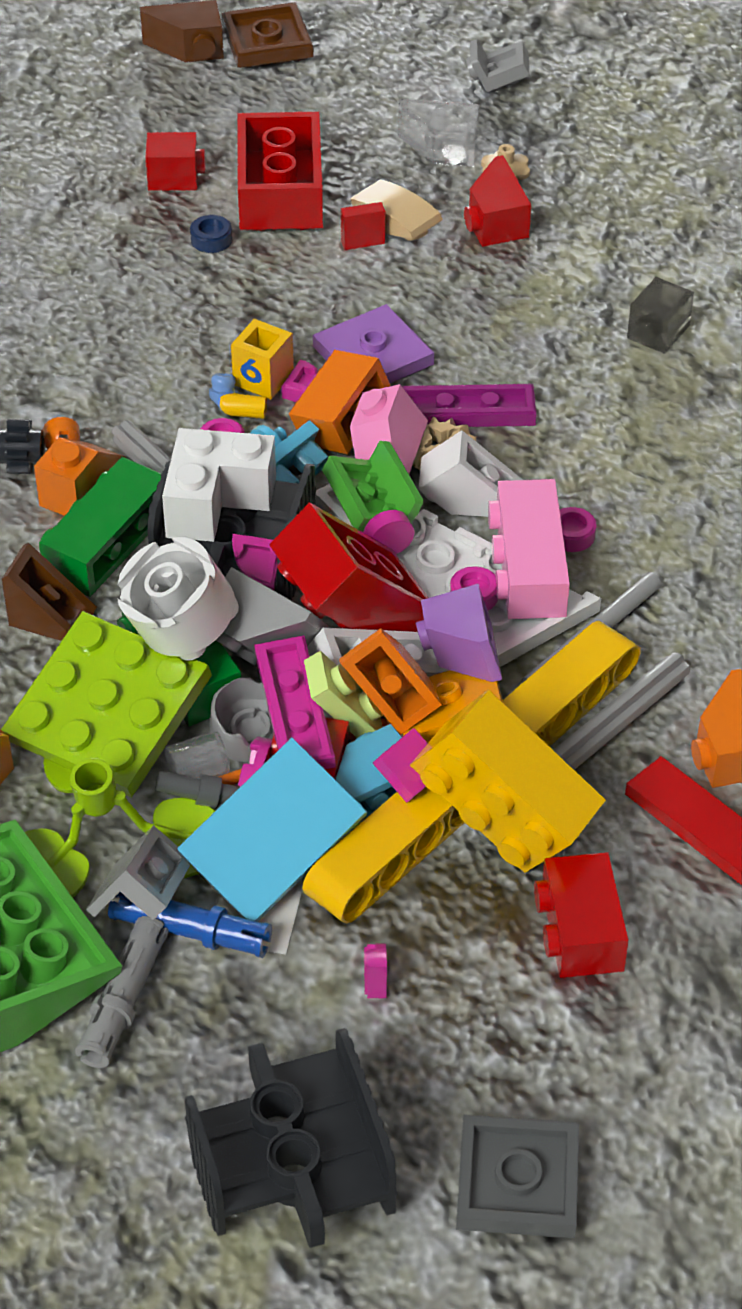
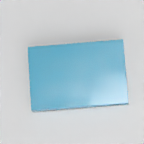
M291 738L195 830L177 850L244 919L258 922L308 873L318 859L342 840L367 815V811Z

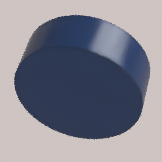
M201 216L194 220L190 226L191 244L201 252H221L232 243V225L222 216Z

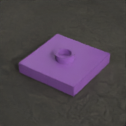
M387 304L313 335V347L326 361L334 350L379 358L389 383L434 365V352Z

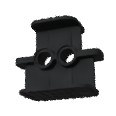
M171 461L165 464V469L162 471L161 479L157 484V490L153 495L152 504L149 507L148 543L156 542L159 547L174 543L172 538H166L162 499ZM305 465L299 484L275 481L270 511L221 508L214 542L195 541L206 549L224 577H226L231 567L241 572L234 558L233 534L274 540L309 502L316 506L315 465ZM277 568L274 591L292 601L296 592V586L289 582Z
M346 1028L338 1029L335 1032L336 1049L271 1066L263 1042L248 1046L249 1068L255 1091L250 1098L203 1111L198 1110L193 1095L184 1098L185 1121L194 1169H196L198 1183L201 1185L204 1201H206L209 1217H211L214 1232L216 1231L218 1236L226 1234L225 1217L277 1202L296 1208L309 1248L325 1244L323 1217L379 1201L387 1216L395 1214L398 1192L396 1189V1161L393 1150L391 1151L388 1134L384 1131L382 1118L378 1115L376 1102L372 1099L370 1086L366 1082L363 1068L361 1069L358 1054L355 1053L352 1038L349 1037ZM274 1116H282L287 1118L283 1121L278 1122L268 1120L269 1118ZM289 1165H301L305 1167L304 1169L299 1171H288L283 1169Z

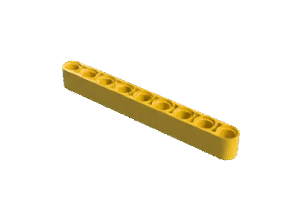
M595 621L503 699V703L550 747L631 674L640 658L641 647L603 622ZM427 787L407 803L396 792L317 860L303 881V892L343 923H351L465 822L461 819L459 811L441 794L434 793Z

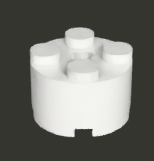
M172 537L174 543L160 547L156 542L151 543L140 549L129 559L119 575L117 585L120 587L121 592L118 603L122 612L154 651L167 656H180L181 659L186 661L194 660L200 657L206 647L224 632L231 619L238 613L239 605L231 585L206 549L193 539Z

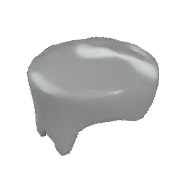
M238 678L225 684L214 694L211 703L210 736L216 748L232 760L249 762L251 742L258 736L273 739L274 736L262 683H258L251 678Z

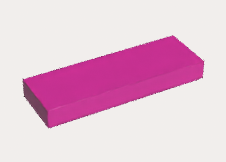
M305 636L255 644V656L277 750L289 739L293 738L324 769L334 768L335 756L323 708L313 701L310 695L304 660L310 657Z

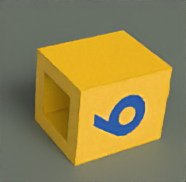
M253 319L231 344L232 375L235 377L234 386L272 399L294 369L293 333Z

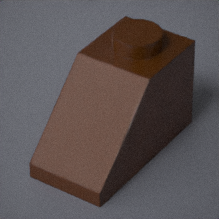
M216 0L139 7L142 42L144 45L185 63L224 59L222 24Z

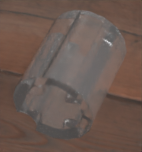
M217 731L164 748L165 760L170 773L199 779L201 774L216 777L230 771L226 748Z

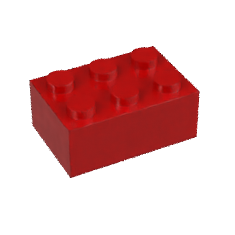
M319 111L237 113L239 229L264 231L267 229L306 230L309 228H323Z
M310 502L269 544L281 561L277 565L278 570L289 582L299 586L304 593L300 598L302 604L319 619L327 616L340 628L379 630L381 628L388 631L418 632L416 622L424 620L421 600L429 597L395 552L386 545Z

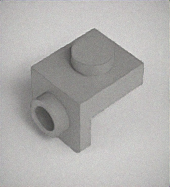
M478 39L470 41V57L466 58L467 67L474 80L480 79L486 92L504 85L515 84L522 78L530 75L529 52L523 41L490 54L485 53Z

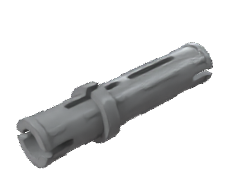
M142 916L136 920L129 940L118 959L122 965L121 973L108 982L102 995H97L90 1007L91 1018L75 1048L76 1056H81L80 1061L88 1066L95 1068L107 1067L120 1035H122L123 1030L129 1029L135 1018V1011L133 1009L136 1004L135 1002L145 985L159 950L168 936V929L162 928L164 923L156 918L152 920L148 916Z

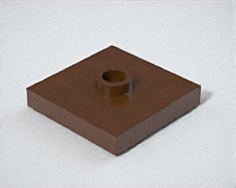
M296 2L221 13L222 26L238 68L314 57L313 44Z

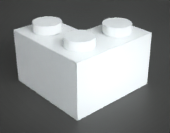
M178 428L162 495L166 538L187 537L193 540L214 542L222 507L270 511L276 481L275 436Z

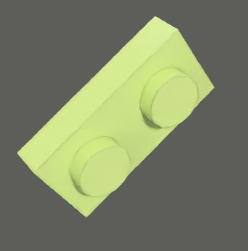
M322 651L304 660L310 695L313 701L334 719L349 721L350 732L356 738L364 733L374 732L383 728L381 722L382 712L341 664L336 665Z

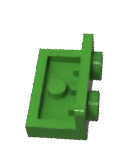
M379 441L369 460L329 456L322 469L351 525L363 533L365 526L375 515L387 510L402 511L412 524L423 505L422 496L389 441Z

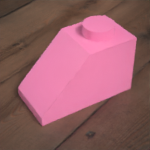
M400 384L363 392L350 424V431L356 459L369 460L379 441H389L408 474H410L428 420Z

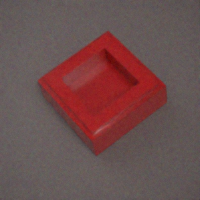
M382 202L341 208V243L344 250L385 244V209Z

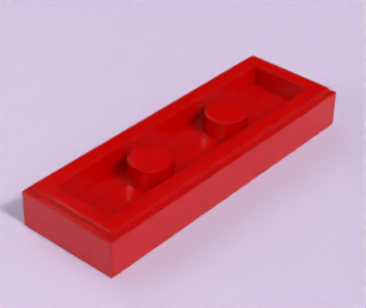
M662 756L626 783L625 795L742 885V817Z

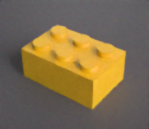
M489 689L448 720L410 764L420 775L423 784L429 790L441 794L459 811L461 819L469 827L480 831L498 848L500 856L506 862L519 867L524 873L544 862V858H550L572 845L606 801L604 797Z

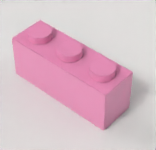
M555 479L498 481L497 500L488 501L489 529H498V535H492L493 564H502V570H496L497 600H506L508 619L567 617L569 576Z

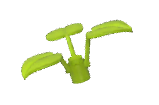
M44 758V771L50 784L60 792L73 793L76 803L71 807L73 816L70 834L64 842L60 834L50 829L39 828L28 830L25 833L73 898L84 887L90 872L87 858L82 853L73 850L79 841L82 817L85 814L99 817L107 814L115 805L120 806L142 832L146 833L154 825L179 847L215 810L209 806L196 805V800L189 798L167 799L156 806L153 813V824L145 821L126 798L125 792L116 789L111 767L105 761L98 758H87L78 762L70 770ZM190 865L183 878L192 877L200 873Z

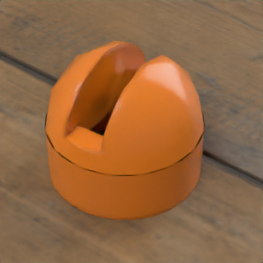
M56 417L47 421L43 427L47 450L59 435H67V439L80 441L79 425L71 418Z

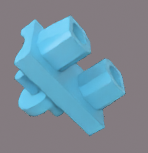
M310 420L288 437L282 427L272 430L265 425H258L250 432L251 434L275 436L276 481L299 484L300 481L288 470L294 465L303 473L306 464L315 465L316 476L322 471L329 458L314 441L319 428Z

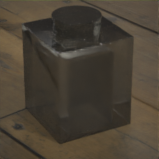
M655 277L630 304L627 339L665 354L690 326L694 292Z

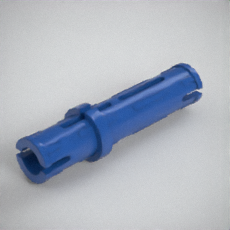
M121 892L115 896L119 898V902H109V919L135 924L139 917L147 916ZM170 900L168 906L156 917V919L164 923L162 928H167L168 933L202 941L205 948L213 950L223 946L263 958L268 951V946L263 945V941L270 943L272 937L271 924L228 915L226 908L213 906L211 910Z

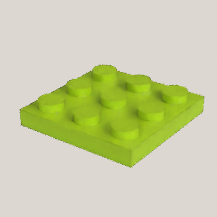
M82 611L1 730L5 735L9 736L11 743L70 770L78 762L87 758H98L105 761L111 767L116 789L125 792L127 796L132 798L212 674L209 666L196 659L186 661L181 659L180 656L160 654L154 651L142 636Z

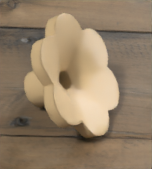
M503 144L499 146L495 154L485 155L481 160V166L484 171L495 156L504 155L517 180H524L530 175L529 159L523 154H514L515 149L512 145Z

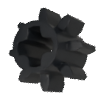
M7 419V429H0V464H7V474H32V464H36L45 454L44 431L32 430V420Z

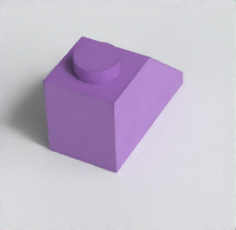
M479 584L421 600L424 620L416 622L418 635L424 651L433 649L440 668L490 682L502 680L492 622Z

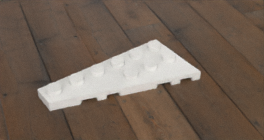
M330 484L316 490V506L352 526ZM425 509L420 511L412 522L414 528L412 542L405 550L396 554L429 598L450 592L451 578L460 569L471 566L483 567L495 575L496 570H502V564H493L491 542L461 527L453 531L439 524L438 516ZM569 589L567 617L508 619L506 600H498L497 604L488 613L492 622L500 667L600 612L601 598L588 591L580 595Z

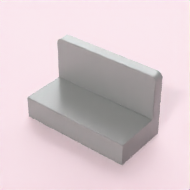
M153 825L113 866L86 910L95 917L121 892L148 917L154 920L168 906L191 864L178 852V846Z

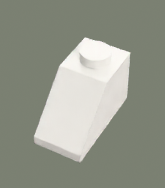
M462 430L421 457L419 490L423 492L428 500L437 503L451 515L488 517V501L497 500L498 481L523 480Z

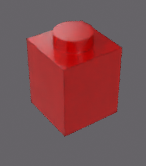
M147 132L145 159L148 191L197 190L198 174H205L206 158L205 149H197L196 132Z

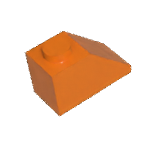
M58 437L34 465L39 506L65 516L72 504L77 499H81L96 484L99 476L104 471H109L121 457L126 458V456L87 442Z
M381 628L339 658L341 665L400 735L442 705L431 679L405 647Z
M741 669L731 670L701 715L697 739L691 742L694 764L698 770L704 769L712 788L742 782Z

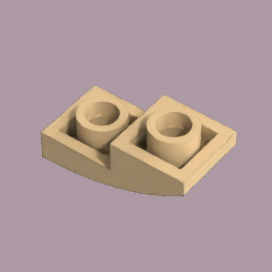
M379 180L350 198L352 206L382 202L385 209V233L403 237L405 240H417L424 237L428 233V229L442 221L441 213L423 198L388 181Z

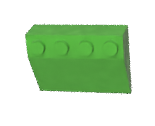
M16 820L0 824V1052H3L27 1040L115 978L122 970L121 963Z

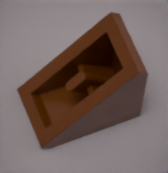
M29 542L22 546L2 577L8 623L11 627L62 641L82 611L93 615L97 609L80 590Z

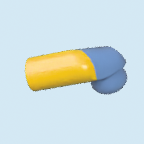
M216 373L212 376V388L209 389L210 399L225 414L237 417L266 418L267 397L241 395L234 389L235 377L232 374Z

